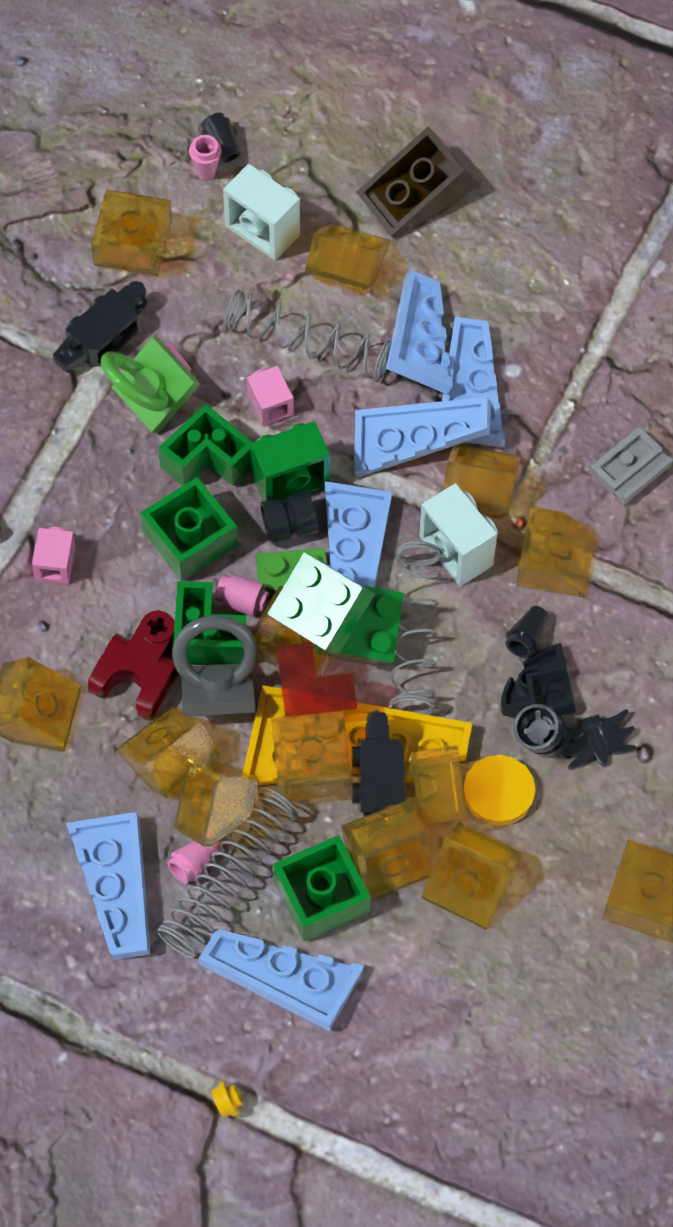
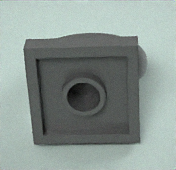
M220 615L201 617L187 624L177 635L172 650L174 666L182 680L183 717L255 713L252 671L258 660V645L252 632L240 621ZM224 630L232 633L241 641L244 648V657L242 662L238 664L191 667L187 660V648L191 640L202 632Z

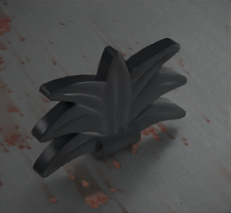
M625 709L609 718H600L599 714L578 720V726L570 729V742L572 743L568 744L567 748L561 753V755L577 757L569 764L568 769L573 770L581 767L594 758L602 767H606L607 754L619 755L634 752L636 750L635 745L623 744L633 733L634 726L616 729L624 722L629 710Z

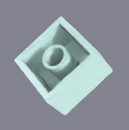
M248 164L223 189L225 226L274 261L300 236V198L292 189L284 188L276 183L266 171L258 170Z
M455 483L421 505L419 537L424 542L432 543L440 548L442 553L439 562L459 587L493 566L498 531L493 521L489 517L484 518L477 510L476 502L467 491L463 493ZM431 550V552H432V553L435 555V557H436V556H437V552H435L434 550Z

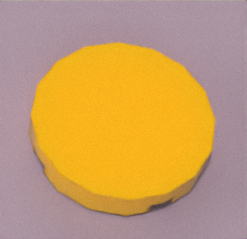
M504 755L487 756L476 762L467 772L463 787L465 804L472 815L495 826L511 825L524 818L532 806L536 791L534 778L528 768L517 759Z

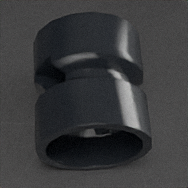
M308 490L289 494L286 502L279 498L260 502L263 524L271 545L290 540L292 533H295L299 538L319 533L314 504Z
M532 704L524 707L514 720L513 731L518 742L541 757L551 758L561 754L570 742L571 731L568 722L561 715L543 704Z

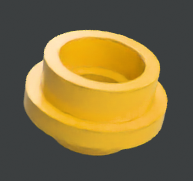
M225 1080L219 1082V1087L211 1090L217 1109L223 1118L230 1115L233 1117L239 1116V1107L243 1105V1100L236 1085L232 1084L229 1086Z

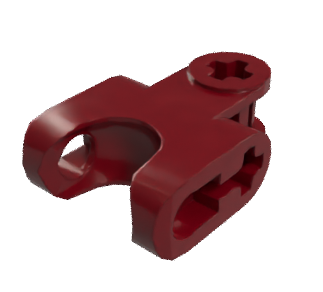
M161 610L151 611L142 618L131 639L118 633L115 634L88 679V692L99 698H104L120 682L135 683L141 688L135 701L137 715L147 721L152 720L178 676L173 659L169 658L173 650L175 622L172 616Z

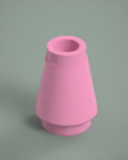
M210 135L196 137L189 147V154L197 175L204 180L212 179L216 175L222 151L219 142Z
M206 833L204 836L172 852L171 859L167 862L170 872L183 884H187L189 881H196V876L204 871V865L212 861V854L221 850L220 842L211 833Z

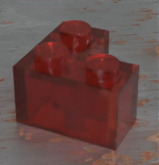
M312 642L282 645L274 648L284 719L357 709L353 672L317 677Z

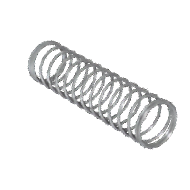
M260 788L258 796L252 800L253 807L246 808L244 811L245 818H240L236 821L238 830H230L228 832L230 841H222L220 843L222 852H214L212 854L213 863L205 864V874L196 876L197 886H189L187 888L189 897L179 899L181 909L175 908L171 910L173 920L163 921L162 925L159 926L160 928L157 929L160 938L176 952L188 958H195L198 955V948L189 938L201 945L206 943L205 939L196 931L178 922L174 912L184 913L199 928L208 933H214L210 924L184 908L183 900L192 901L198 909L217 922L222 921L221 916L215 910L193 898L190 892L191 889L201 890L215 905L221 909L230 910V906L225 900L200 885V877L209 879L217 889L228 897L239 899L238 894L230 886L209 875L207 871L208 866L216 867L235 885L241 888L247 887L246 882L240 876L218 865L215 860L216 855L225 856L235 868L245 875L255 876L254 871L246 863L227 854L223 845L232 844L247 860L258 866L263 865L258 855L247 847L234 842L231 834L233 832L240 833L255 849L264 854H271L270 848L254 835L242 831L239 823L246 821L263 838L272 843H279L278 837L270 829L254 820H250L247 812L254 810L271 827L280 832H287L283 822L272 814L257 808L256 800L260 799L265 807L277 816L288 821H295L298 816L296 807L279 792L271 788ZM264 794H267V795H270V796L274 797L275 799H277L278 801H280L282 804H280V803H278L277 801H274V800H272V799H270V798L265 797ZM263 814L275 820L282 828L273 824ZM256 826L268 832L274 839L265 835ZM248 837L252 838L253 840L261 844L266 850H263L262 848L257 846ZM241 849H243V850H245L246 852H248L249 854H251V855H252L253 857H255L259 862H257V861H255L254 859L250 858V857H249L247 854H245ZM234 861L244 866L249 872L242 869ZM226 872H228L229 874H231L232 876H234V877H235L236 879H238L242 884H240L239 882L235 881V880H234L233 878H231ZM217 883H219L220 885H222L223 887H225L226 889H228L232 894H230L229 892H227L226 890H224V889H223L221 886H219ZM211 896H213V897H215L216 899H218V900H219L221 903H223L225 906H223L222 904H220L219 902H217V901H216L215 899H213ZM204 908H206L207 910H209V911H210L211 913H213L215 916H213L212 914H210L209 912H207ZM172 923L177 925L184 934L165 924ZM175 938H177L179 941H181V942H182L184 945H186L190 950H188V949L185 948L183 945H181Z

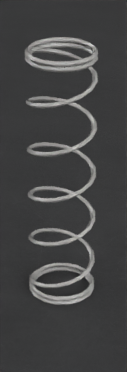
M238 289L232 295L224 317V328L231 331L234 329L247 307L246 328L249 337L252 339L259 338L265 333L276 317V342L279 348L285 349L294 343L306 325L305 351L310 359L321 355L336 333L334 357L337 367L343 369L350 365L365 343V374L369 379L374 378L378 382L383 380L388 370L386 366L392 341L387 340L382 346L375 365L374 375L370 376L367 372L369 333L365 335L349 362L341 366L338 363L337 357L340 323L336 324L328 341L319 353L311 356L308 351L310 313L307 314L299 331L290 343L282 346L278 336L282 304H278L270 321L261 333L253 336L249 328L252 293L249 294L245 304V293L243 290ZM238 299L237 307L231 320L232 312Z
M410 541L397 548V562L408 573L396 581V592H399V582L408 575L412 574L423 578H436L440 575L434 569L410 571L401 564V561L415 566H427L440 560L442 553L436 545L424 541ZM422 547L437 552V556L430 559L417 560L401 555V552L407 548ZM420 572H433V573H437V574H436V575H423V574H418V573H420ZM403 597L406 603L402 604V608L409 604L432 608L438 606L439 602L426 598L410 601ZM416 602H433L436 604H420ZM399 624V627L406 632L399 635L397 641L407 634L434 637L438 633L433 629L427 628L408 630ZM416 632H432L433 634H422ZM395 650V655L403 660L404 663L398 665L391 672L390 679L403 693L390 700L389 708L397 709L393 704L401 701H419L428 704L430 708L423 711L409 712L431 714L435 709V704L427 697H432L435 693L428 689L405 690L395 683L394 674L398 668L407 664L432 667L437 663L431 659H414L409 661L401 657ZM416 662H430L431 664H421Z

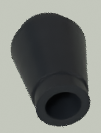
M221 112L214 113L205 118L201 123V134L210 135L219 142L222 149L220 158L224 163L236 160L241 153L238 149L230 118L225 117Z
M531 606L529 611L506 633L507 640L505 644L512 654L521 658H527L537 652L549 618L547 611L539 606Z

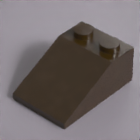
M428 126L356 193L393 238H396L454 206L479 183L446 143Z

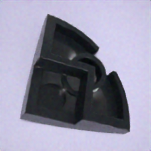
M558 643L549 646L527 658L523 662L524 669L519 673L518 679L515 682L513 677L508 679L501 697V712L503 716L516 718L517 714L524 707L532 704H543L559 715L576 713L562 644Z

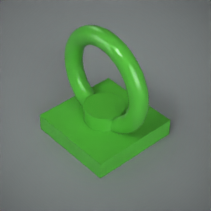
M152 337L134 359L113 351L106 352L101 357V367L105 375L113 383L112 389L152 433H160L200 385V382L179 359L156 337ZM117 367L123 369V373H121Z

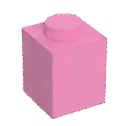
M278 366L270 369H259L251 376L246 377L247 395L262 426L294 415V398Z
M61 527L38 528L32 560V569L36 581L69 584L76 548L72 531H67Z

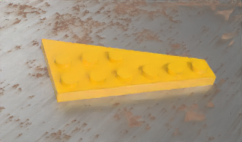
M262 685L240 782L241 788L358 774V768H352L351 748L352 746H358V738H365L366 716L369 714L368 712L375 711L376 709L386 713V716H388L389 738L397 739L404 746V768L466 761L472 723Z

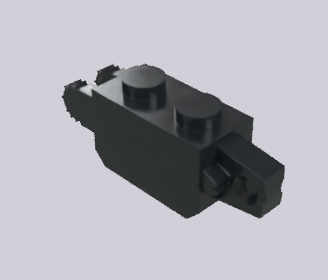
M132 281L119 292L111 288L104 296L100 295L95 298L90 308L81 316L74 317L65 329L66 339L53 353L54 363L66 373H69L84 362L91 367L101 366L103 354L109 351L117 352L138 333L137 316L142 312V309L147 307V299L145 298L146 288L143 282Z
M376 709L375 711L368 712L369 714L366 716L365 738H358V746H352L351 748L352 768H358V782H352L351 801L352 804H358V811L363 814L366 838L373 840L389 839L392 813L398 812L404 806V746L397 739L389 738L388 716H386V713Z

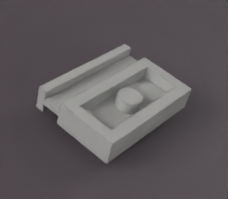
M639 426L592 464L589 473L612 495L615 494L624 506L670 468L673 464V458L671 456L668 457L662 452L663 448Z

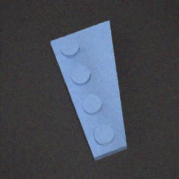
M410 269L404 278L386 369L448 394L453 387L452 377L448 376L447 370L450 365L449 353H445L444 342L447 339L446 328L442 327L441 321L444 311L440 282Z
M455 317L449 352L450 365L447 368L448 376L452 377L453 387L448 394L443 393L442 401L488 397L491 402L490 434L465 443L504 448L505 437L504 430H502L501 409L498 401L488 321Z
M488 397L355 410V475L361 477L490 434L491 402Z
M325 481L330 565L360 585L375 587L391 507L392 492Z
M137 812L66 823L87 881L86 884L93 898L97 916L111 956L116 960L151 954L139 815Z
M220 929L215 930L198 960V964L327 1031H330L364 972V965L356 963L347 965L333 961L334 958L320 954L318 957L299 953L296 948L284 945L282 948L264 944L263 940Z

